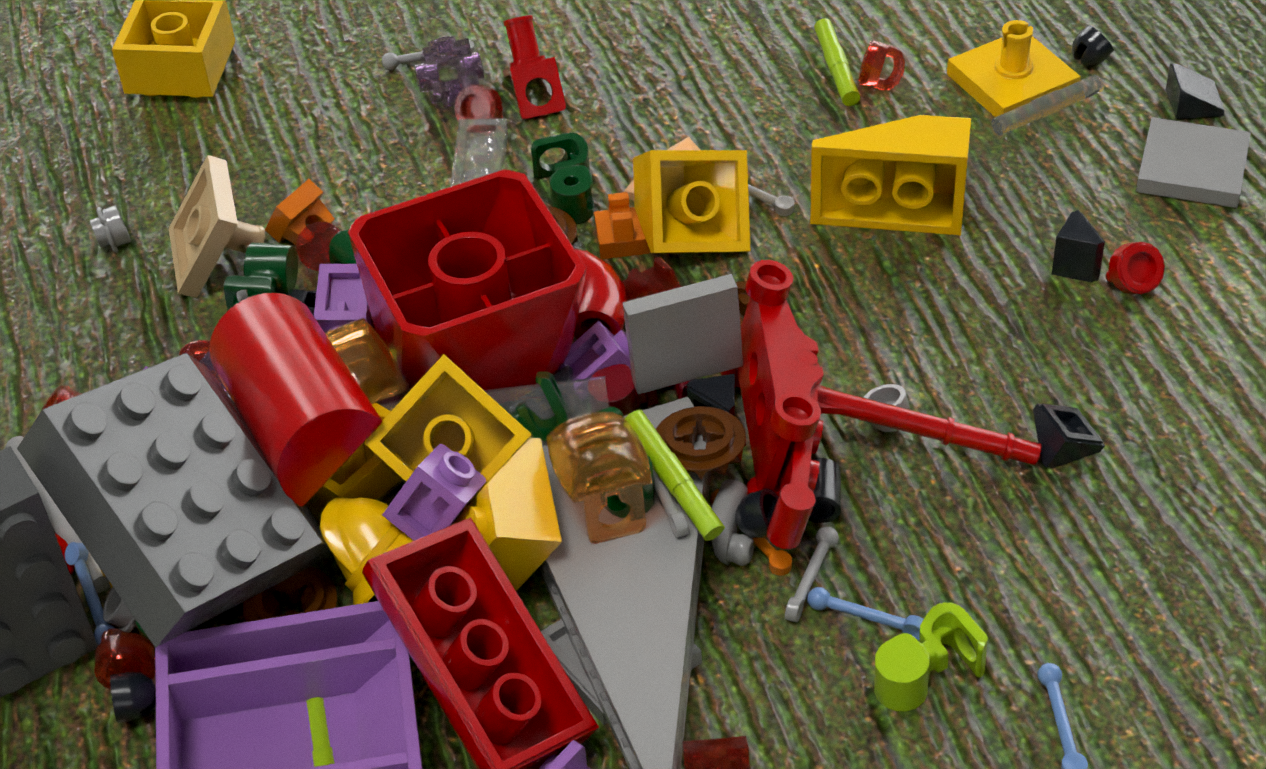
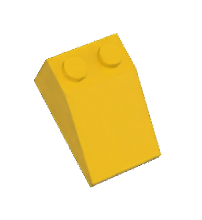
M917 115L813 140L811 149L810 224L961 235L971 118Z

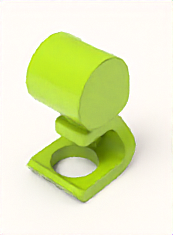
M946 602L933 606L920 625L919 641L911 634L902 633L886 641L878 648L875 654L874 693L878 701L888 709L903 712L916 709L924 703L928 695L930 671L935 669L939 673L948 668L949 654L942 643L950 645L974 672L975 676L981 678L985 673L987 635L961 606ZM966 635L969 637L970 641L972 642V644H973V646H974V649L971 647L970 643L968 642Z

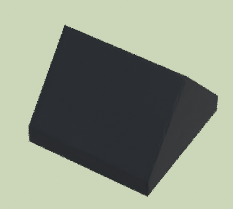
M1079 210L1071 212L1056 236L1051 275L1095 282L1099 280L1105 241Z
M735 374L692 379L687 383V397H689L694 407H714L735 416Z

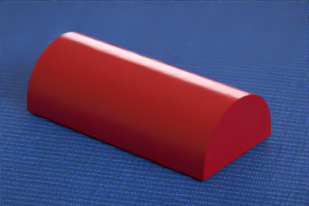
M281 293L254 295L235 304L221 317L215 326L209 349L214 369L283 491L296 504L303 507L383 421L307 305L300 300Z
M471 517L373 557L366 562L362 570L363 576L477 769H539L547 758L555 754L559 755L571 741L575 740L581 744L599 728Z

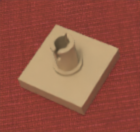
M207 155L169 227L178 294L197 298L224 248L246 253L251 242L264 243L265 229L263 226H255L237 221L227 161Z

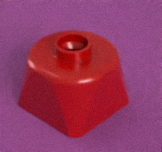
M503 169L359 216L351 225L348 234L381 348L394 376L408 390H411L444 354L497 403H503L540 386L536 383L537 372H550L554 375L566 360L574 337L587 267L524 173Z

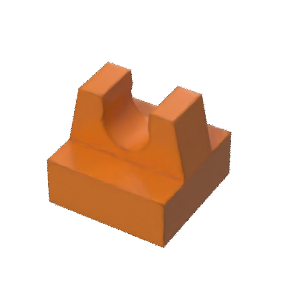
M308 179L276 206L265 231L278 243L286 238L299 248L305 250L315 238V234L306 227V224H312L324 233L330 228L335 218L320 200L323 191Z
M628 192L608 194L609 210L594 212L600 259L650 254L635 207H629Z

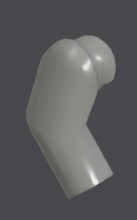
M732 479L722 482L711 507L725 526L724 531L718 537L712 539L714 555L720 562L727 566L730 562L744 566L752 559L754 540L746 534H737V524L734 516L737 506L748 495V489L743 483Z

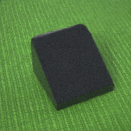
M1170 63L1166 92L1176 119L1224 116L1225 109L1214 80L1179 64Z

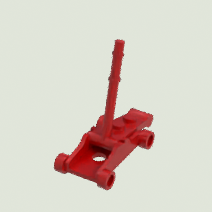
M760 260L750 267L745 285L746 293L750 299L741 325L743 366L720 373L721 375L735 374V387L741 389L755 470V477L751 478L746 486L748 494L769 488L779 497L767 529V537L776 547L792 549L800 544L816 500L813 492L818 478L820 462L812 460L811 455L812 453L816 454L823 430V420H819L821 414H839L939 440L943 445L951 443L1001 456V460L1005 461L1012 459L1032 465L1037 464L1041 452V444L1017 438L1013 433L1002 434L955 422V419L951 417L944 419L819 385L822 382L824 373L822 367L817 362L819 351L817 342L805 335L797 326L787 302L793 283L791 271L785 265L773 260Z

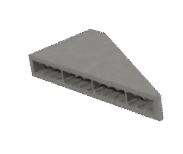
M685 397L642 411L656 429L660 422L670 414L694 406L689 397ZM601 425L593 429L588 434L585 444L592 445L604 440L610 433L612 425ZM625 427L626 444L624 447L641 449ZM566 434L561 435L557 440L541 441L562 542L537 569L558 615L565 625V630L629 769H680L704 538L676 498L671 495L678 511L683 512L689 530L688 535L676 538L673 534L669 517L655 489L654 505L647 513L631 519L612 515L600 501L597 477L589 479L570 473ZM697 435L694 449H706V441H703L702 435ZM711 471L705 473L702 481L696 472H688L694 484L708 502Z

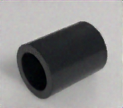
M815 458L812 460L819 461L820 466L813 492L816 501L809 521L827 523L835 520L841 513V468L833 460Z

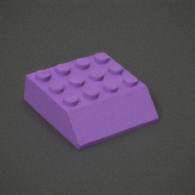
M379 601L188 631L155 648L156 769H423L410 654ZM321 697L324 700L330 747L333 749L335 764L314 767L313 743L306 702L311 698Z

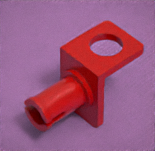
M532 15L503 21L504 26H506L514 61L509 63L510 67L503 70L504 78L511 76L519 114L522 119L560 112L566 108L555 57L546 59L545 55L540 56ZM535 78L546 80L552 89L551 99L542 106L532 104L526 97V86Z

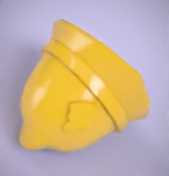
M336 497L327 503L322 511L320 532L347 580L345 585L353 591V604L368 603L375 594L362 574L366 562L373 557L414 540L382 516L389 506L386 503L362 497L353 499L349 497Z

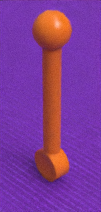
M716 489L711 494L710 502L712 505L719 489ZM753 538V543L769 559V569L773 574L783 576L791 571L792 557L787 551L776 550L766 538Z

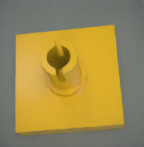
M1021 20L1005 23L1002 27V38L948 59L947 75L1001 123L1079 92L1081 76L1033 37V27H1028L1029 23Z

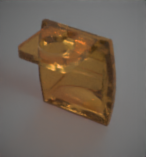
M363 317L324 332L371 404L406 391L403 377L391 351L375 329Z
M595 412L581 415L560 424L546 436L549 459L559 483L574 503L580 501L583 503L586 534L591 543L598 544L637 534L646 528L642 486L652 484L650 465L639 436L623 416L614 412ZM618 494L621 502L631 506L627 517L616 524H604L598 520L600 512L608 505L607 497Z

